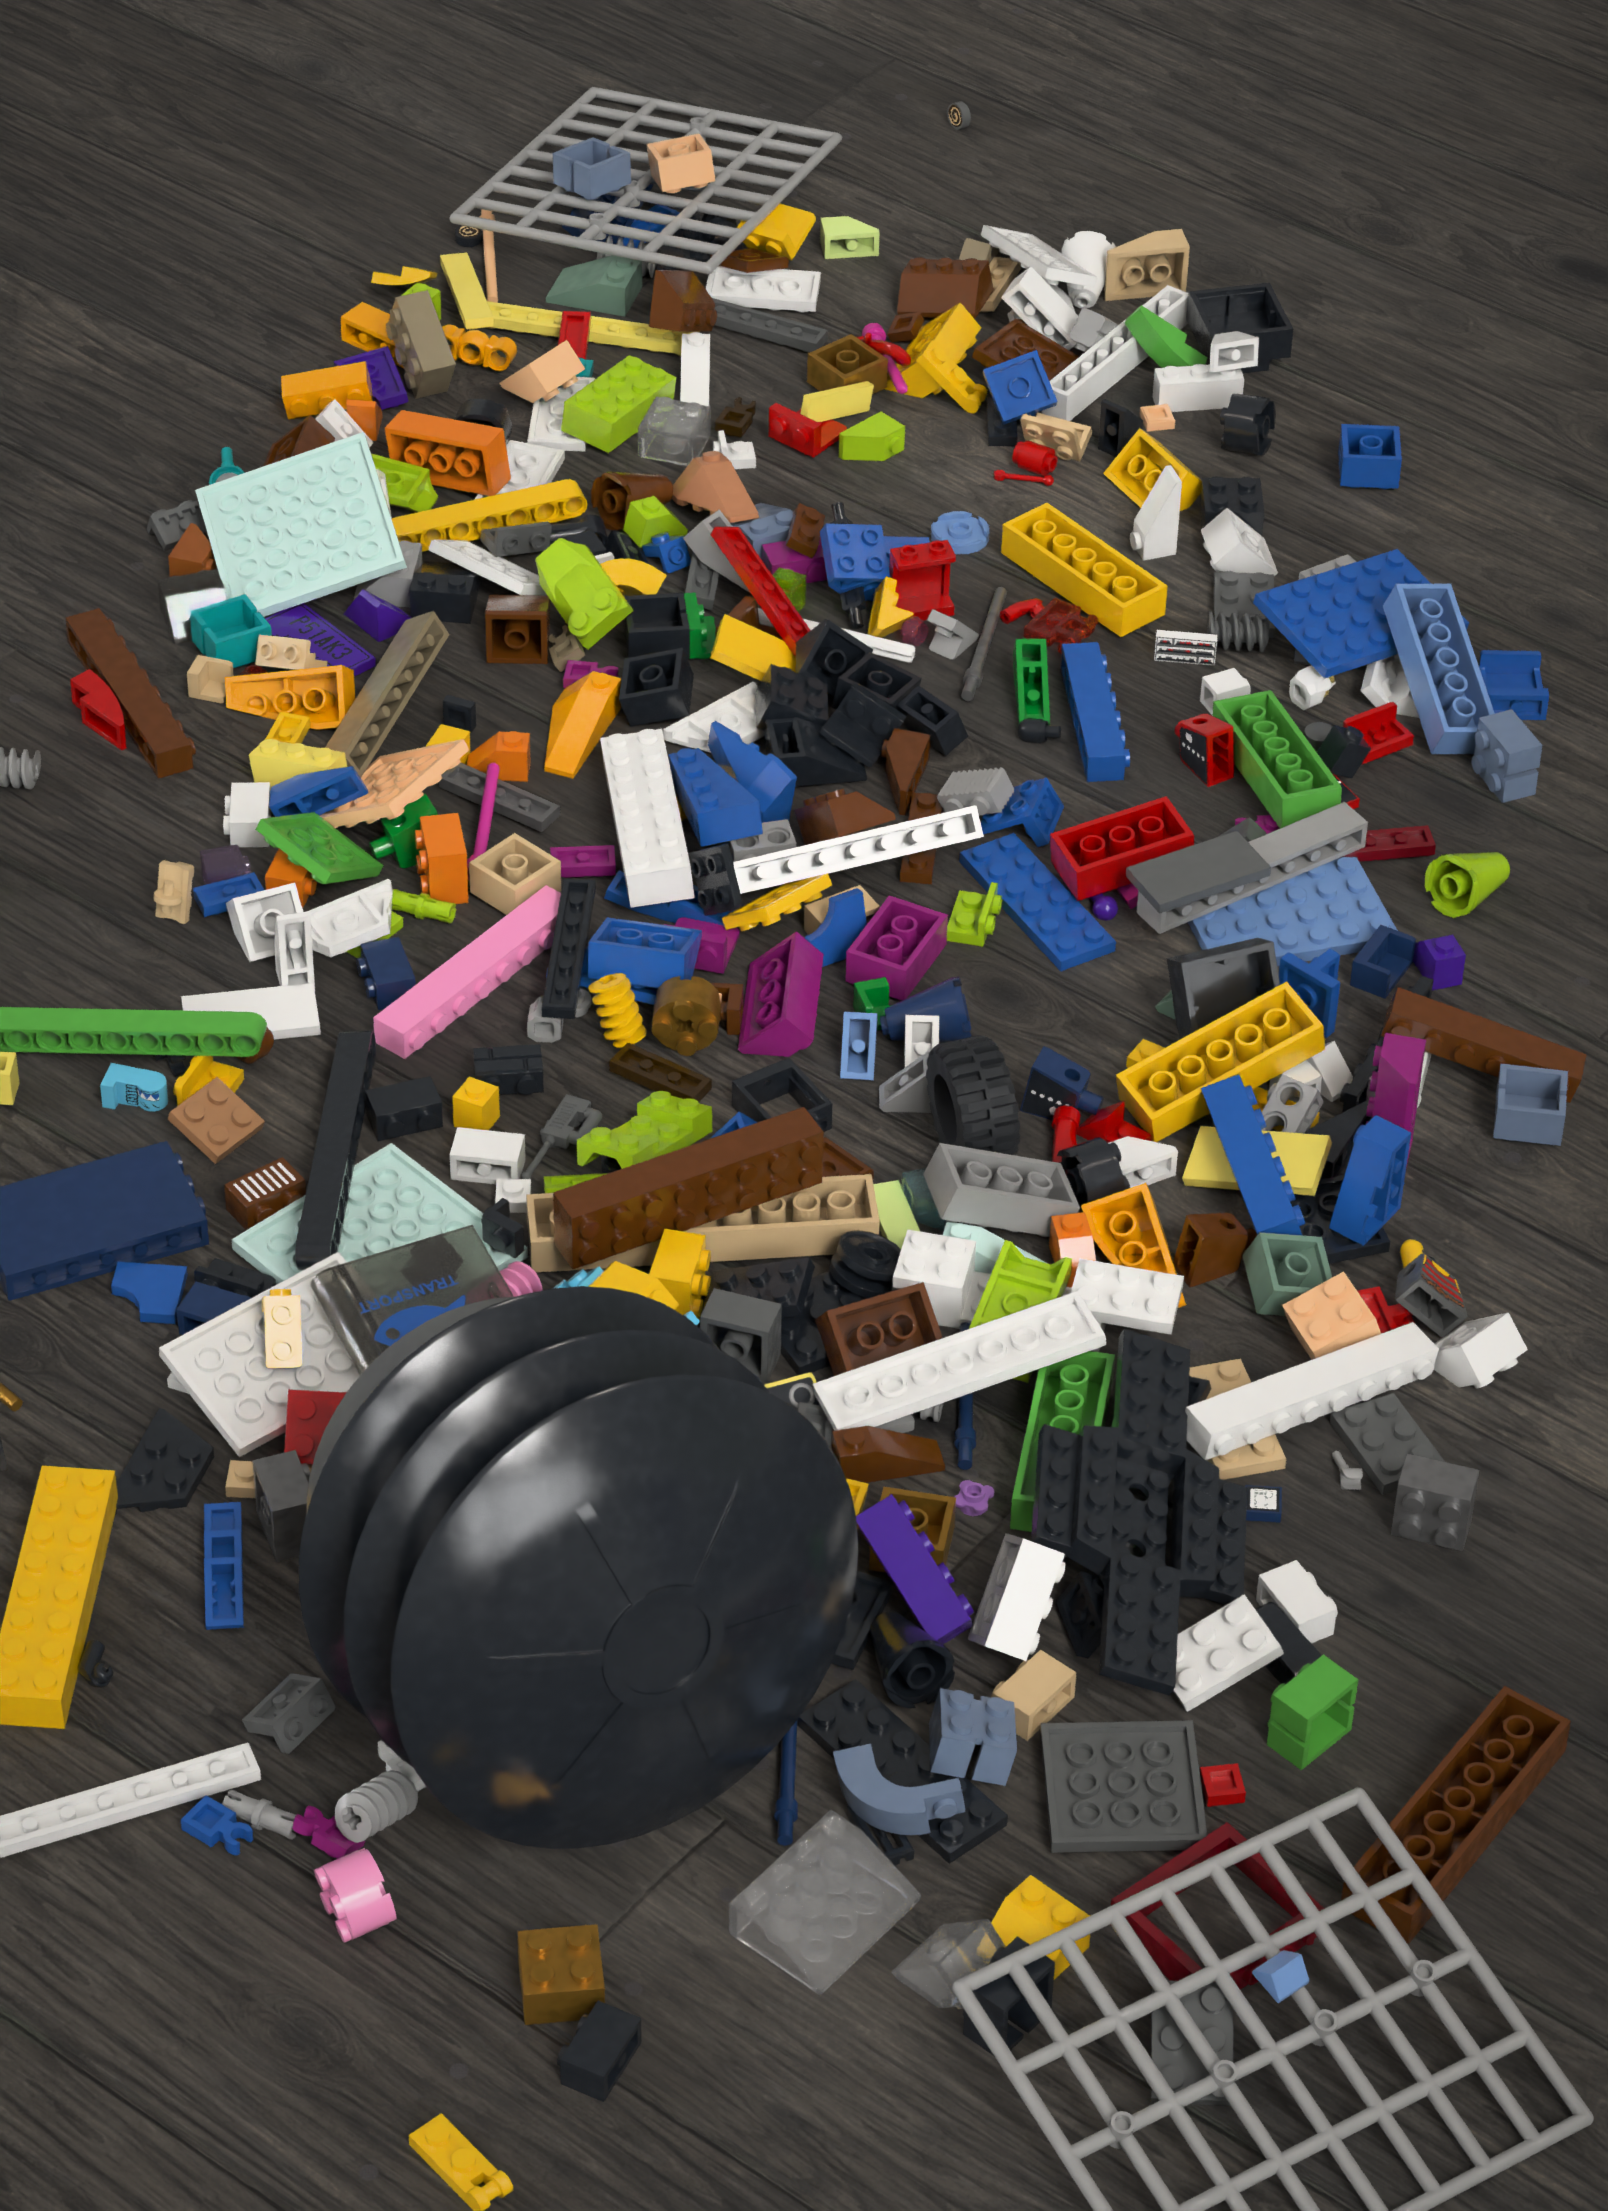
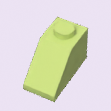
M849 216L820 218V243L824 259L879 256V229Z

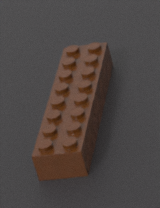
M801 1107L553 1192L554 1244L573 1270L660 1240L664 1229L686 1231L822 1183L824 1132L806 1108Z
M1506 1686L1500 1690L1389 1824L1442 1901L1452 1892L1566 1751L1571 1720ZM1379 1838L1375 1840L1354 1866L1367 1887L1402 1871ZM1345 1882L1343 1883L1341 1900L1353 1895ZM1411 1884L1378 1900V1903L1408 1945L1433 1915ZM1363 1908L1351 1913L1353 1916L1376 1928Z

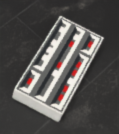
M1157 630L1154 660L1215 665L1217 635Z

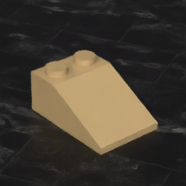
M1183 230L1154 231L1108 250L1104 300L1154 297L1167 285L1186 292L1190 246Z

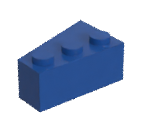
M1377 1115L1366 1125H1361L1357 1129L1353 1139L1354 1146L1329 1225L1330 1229L1364 1246L1400 1209L1411 1132Z

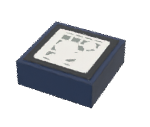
M1245 1485L1247 1487L1246 1520L1280 1523L1282 1487Z

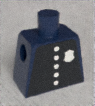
M1043 1046L1031 1068L1020 1111L1053 1120L1055 1109L1067 1105L1076 1108L1078 1111L1081 1109L1096 1115L1102 1106L1104 1097L1087 1090L1091 1076L1089 1070Z

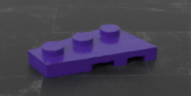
M388 346L334 361L335 367L366 361L372 383V401H376L381 410L394 408L409 402L407 392Z

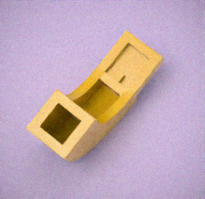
M613 559L601 563V566L619 591L626 596L657 594L667 576L655 567L634 559Z

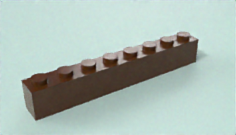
M100 608L65 617L68 643L85 669H90L97 674L116 696L123 712L125 729L157 778L193 769L192 756L196 754V749L192 738L186 737L181 722L173 718L169 704L167 702L163 703L157 686H152L144 668L140 669L134 652L128 651L123 636L116 633L111 618L107 619Z

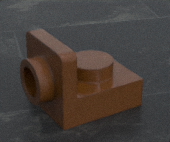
M711 983L718 990V993L722 994L721 1021H727V1034L740 1035L744 1008L743 984Z

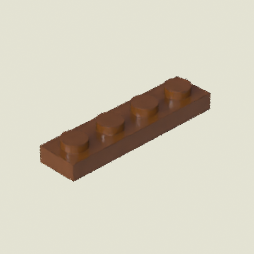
M912 792L908 821L942 814V807L937 799L938 795ZM937 848L903 856L900 882L932 884Z

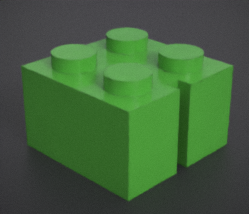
M1324 1654L1312 1664L1307 1663L1304 1665L1296 1677L1287 1684H1280L1271 1696L1272 1706L1268 1721L1267 1746L1300 1770L1304 1769L1351 1731L1354 1715L1352 1704L1356 1700L1358 1679Z

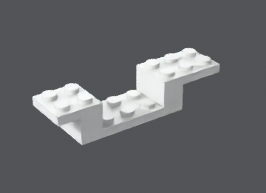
M907 1229L893 1275V1287L902 1289L924 1282L938 1325L960 1329L961 1323L967 1322L971 1324L991 1274L974 1271L976 1241ZM1080 1259L1072 1288L1066 1287L1063 1296L1078 1291L1103 1332L1106 1324L1172 1334L1184 1276ZM1100 1347L1091 1351L1099 1352Z

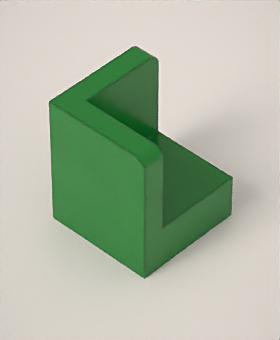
M886 977L854 983L853 1008L855 1012L877 1013V1031L882 1030L880 1016H884L885 1008L889 1007V983Z

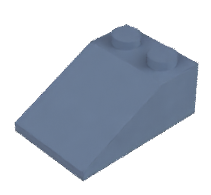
M759 503L755 505L759 518L730 524L733 527L740 528L761 558L762 544L787 541L794 513L791 509Z

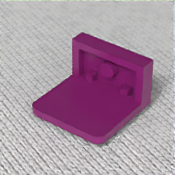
M685 917L679 918L676 921L675 927L702 930L695 969L724 974L739 939L740 930L737 927L726 930L723 925Z

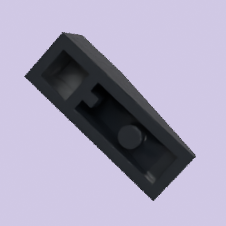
M1368 1100L1310 1128L1306 1133L1330 1135L1332 1141L1320 1179L1338 1176L1350 1159L1354 1146L1353 1139L1357 1129L1361 1125H1366V1121L1369 1122L1372 1117L1366 1116Z

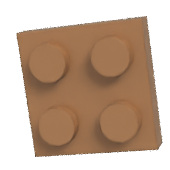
M218 1077L170 1111L168 1120L215 1164L259 1132L265 1123L256 1112Z

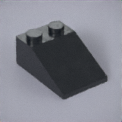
M425 561L414 572L411 583V617L434 611L441 622L471 624L482 576L456 563Z

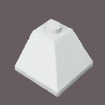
M295 883L233 898L226 903L234 935L249 962L275 956L276 916L303 912Z

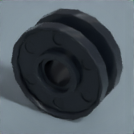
M850 1231L841 1236L837 1252L833 1254L830 1261L829 1270L832 1277L842 1287L854 1294L865 1298L882 1295L898 1290V1288L893 1287V1275L901 1249L887 1238L872 1232Z

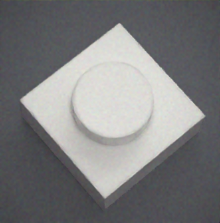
M496 1179L495 1204L504 1198L509 1201L510 1213H527L526 1194H531V1179Z

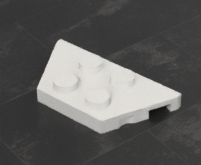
M751 682L663 729L664 740L695 749L699 748L702 751L711 753L708 747L711 723L715 721L739 734L742 742L747 745L765 736V731L756 728V690L758 688L756 683Z
M386 879L307 911L310 913L312 950L333 957L358 947L363 943L372 942L390 934L393 898L391 880Z

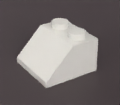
M1228 508L1201 529L1205 540L1203 546L1210 554V564L1216 572H1261L1264 574H1274V576L1278 573L1264 537Z
M1509 1313L1466 1321L1435 1343L1439 1351L1434 1364V1370L1459 1388L1474 1385L1477 1389L1491 1383L1494 1380L1493 1374L1497 1371L1502 1372L1518 1363L1516 1358L1528 1349Z

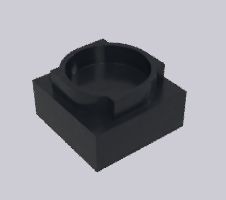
M1270 283L1188 292L1186 320L1201 349V354L1208 357L1206 365H1210L1211 342L1215 334L1234 331L1259 337L1258 366L1241 368L1242 373L1269 371V364L1272 359L1291 357L1293 327Z
M1262 938L1249 939L1166 958L1179 1040L1280 985L1274 942Z

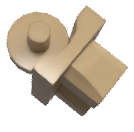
M166 860L159 863L158 889L154 892L153 897L156 902L155 917L174 919L182 924H186L189 921L192 904V878L194 877L193 865L183 862L173 863Z

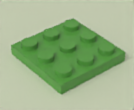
M315 812L260 819L255 829L265 837L264 840L269 845L280 848L288 855V859L292 863L303 866L312 873L311 877L321 884L376 877L384 866Z

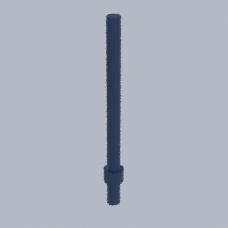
M961 1323L959 1332L968 1330L970 1323ZM973 1392L959 1397L958 1429L955 1431V1447L958 1449V1467L963 1470H968L972 1467L973 1449L976 1447V1431L973 1429Z
M797 1721L781 1739L779 1799L775 1802L774 1817L778 1822L777 1841L780 1845L784 1846L792 1844L793 1825L798 1818V1802L795 1800Z

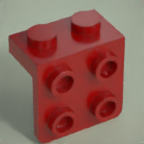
M778 403L769 407L768 437L813 458L838 441L839 433L847 430L845 425L834 420L816 422L801 415V409L795 412Z

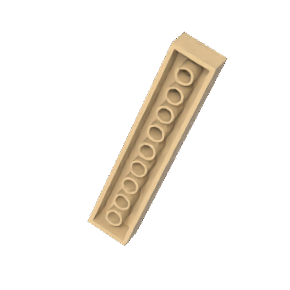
M872 1174L822 1177V1183L683 1232L706 1235V1250L711 1251L710 1262L833 1255L837 1252L841 1236L847 1232L859 1230L879 1235L880 1221ZM553 1193L526 1194L531 1268L535 1272L572 1270L554 1244ZM660 1240L573 1270L595 1269L598 1266L601 1269L607 1268L614 1261L630 1267L652 1266Z

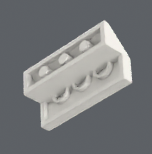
M1397 654L1368 664L1361 692L1375 707H1379L1389 702H1394L1397 705L1396 714L1419 718L1399 655Z

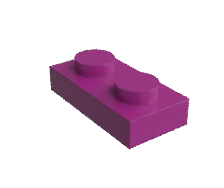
M614 845L550 847V855L561 861V877L616 875Z

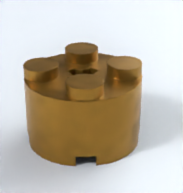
M680 976L668 979L657 990L652 1019V1034L663 1045L676 1050L683 1056H691L696 1051L706 1048L715 1040L718 1034L721 1011L718 990L710 982L700 977L691 976V980H680Z

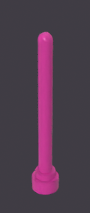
M870 323L862 331V336H865L866 333H871L874 340H886V333L878 323ZM883 355L888 359V375L897 392L905 394L908 391V386L891 356Z
M490 763L487 767L474 853L467 859L469 881V862L487 851L500 770L499 765L496 763Z

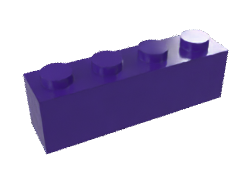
M893 1494L857 1515V1526L921 1629L940 1643L945 1644L973 1626L969 1616L974 1613V1610L963 1593L956 1596L949 1584L953 1583L954 1579L943 1562L937 1565L930 1553L935 1549L925 1532L916 1533L910 1523L915 1517L904 1500L898 1503Z

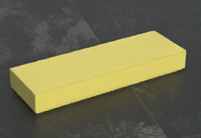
M865 381L806 394L803 396L800 414L816 422H823L867 412L870 410L874 385Z

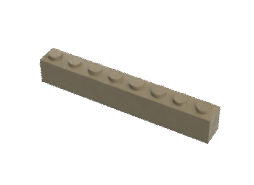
M434 611L405 620L325 747L334 751L345 752L347 767L353 766L360 778L450 635Z

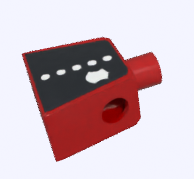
M1201 714L1187 720H1182L1176 725L1174 733L1180 738L1181 761L1207 787L1234 778L1232 725L1209 714Z

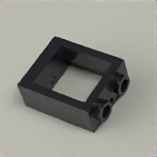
M790 1058L732 1081V1107L737 1112L740 1111L756 1122L772 1118L760 1104L789 1093L801 1107L806 1108L823 1132L832 1129L833 1104Z

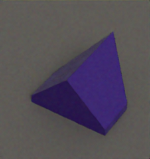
M364 589L361 590L343 613L377 642L396 635L405 620L412 618L399 607Z

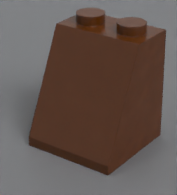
M489 595L485 611L487 663L548 664L550 634L549 597L537 595Z

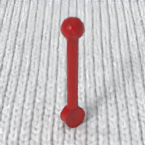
M1003 470L994 471V479L996 481L1012 479L1040 482L1046 486H1051L1054 483V478L1051 475L1038 477L1005 473Z

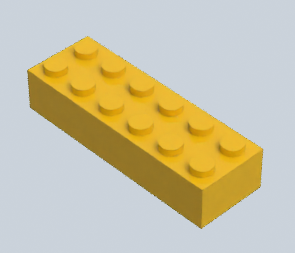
M1045 503L1003 524L1001 553L1118 636L1123 637L1165 615L1168 587L1166 584L1049 503Z
M1286 981L1116 1074L1120 1101H1125V1107L1143 1130L1151 1134V1140L1158 1142L1210 1113L1201 1088L1239 1074L1244 1087L1251 1085L1252 1089L1325 1050L1324 1026Z

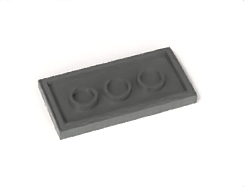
M1238 831L1126 868V877L1158 913L1257 881L1271 874V866Z

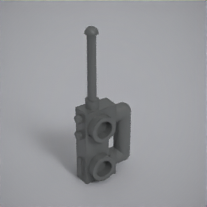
M568 1094L565 1095L550 1120L546 1121L544 1129L540 1130L543 1146L526 1172L522 1173V1179H531L532 1173L549 1148L567 1149L569 1144L577 1145V1139L598 1126L602 1120V1113L597 1109L591 1108V1101ZM583 1122L578 1132L574 1131V1127L579 1126Z

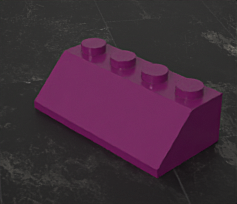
M797 931L752 961L749 965L738 1050L742 1054L790 1057L800 1049L804 1050L809 1047L814 1040L824 954Z
M1385 1033L1383 1046L1376 1045L1373 1066H1378L1379 1069L1378 1072H1372L1369 1091L1376 1093L1375 1097H1369L1366 1116L1373 1118L1377 1115L1411 1132L1408 1152L1409 1159L1414 1135L1426 1040Z

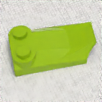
M371 454L376 469L385 473L390 505L416 513L432 509L438 499V495L431 484L430 469Z
M558 538L536 557L535 562L538 569L540 586L568 624L569 631L577 637L586 649L589 650L634 611L586 545Z

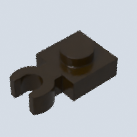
M736 398L734 408L726 406L716 419L715 431L724 430V433L729 436L742 438L753 423V416L756 413V401H752L749 405H742V398Z

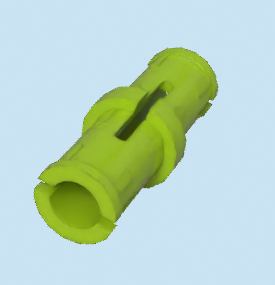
M393 889L392 910L414 914L418 919L426 917L449 924L453 922L456 914L455 903L430 898L429 894L425 893L417 895Z

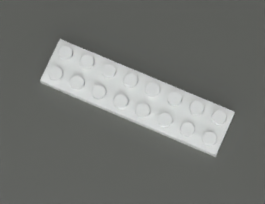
M1076 1291L813 1384V1390L834 1431L862 1426L876 1427L1105 1346L1106 1336L1081 1295Z

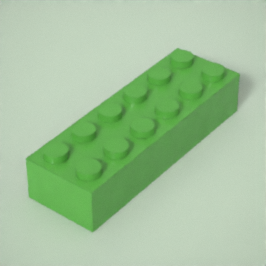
M1271 690L1213 701V717L1233 726L1235 766L1280 829L1341 803V785Z
M1088 1351L1039 1369L1012 1496L1010 1529L1032 1532L1038 1437L1043 1425L1046 1424L1075 1434H1079L1083 1426H1105L1113 1384L1115 1354Z

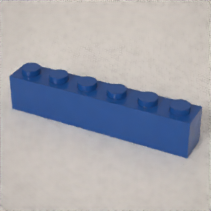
M1098 642L1062 644L1060 669L1087 782L1124 780L1125 767H1130L1129 749H1124L1125 731L1120 729V711L1115 710L1116 695L1115 691H1111V674L1106 673V654H1101Z
M1238 1074L1201 1088L1257 1235L1259 1232L1302 1235L1299 1226L1306 1223L1299 1205L1292 1207L1290 1203L1296 1200L1289 1180L1282 1182L1280 1178L1286 1176L1280 1157L1272 1158L1271 1153L1276 1152V1148L1270 1132L1262 1133L1261 1129L1267 1128L1260 1108L1253 1110L1252 1106L1258 1103L1251 1085L1244 1087Z

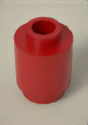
M1029 440L1018 442L1012 455L1013 463L1017 464L1019 468L1042 476L1053 472L1058 461L1053 448Z

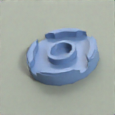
M965 511L945 513L938 517L937 522L932 523L931 541L948 540L955 554L978 552L989 541V525L983 518L978 516V519L972 517V513Z

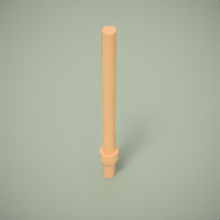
M481 209L480 218L495 220L492 211ZM482 229L487 301L498 303L494 232Z

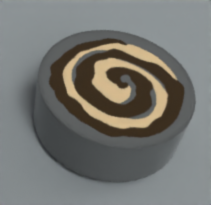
M962 101L949 105L947 116L950 125L956 130L968 127L971 121V113L968 106Z

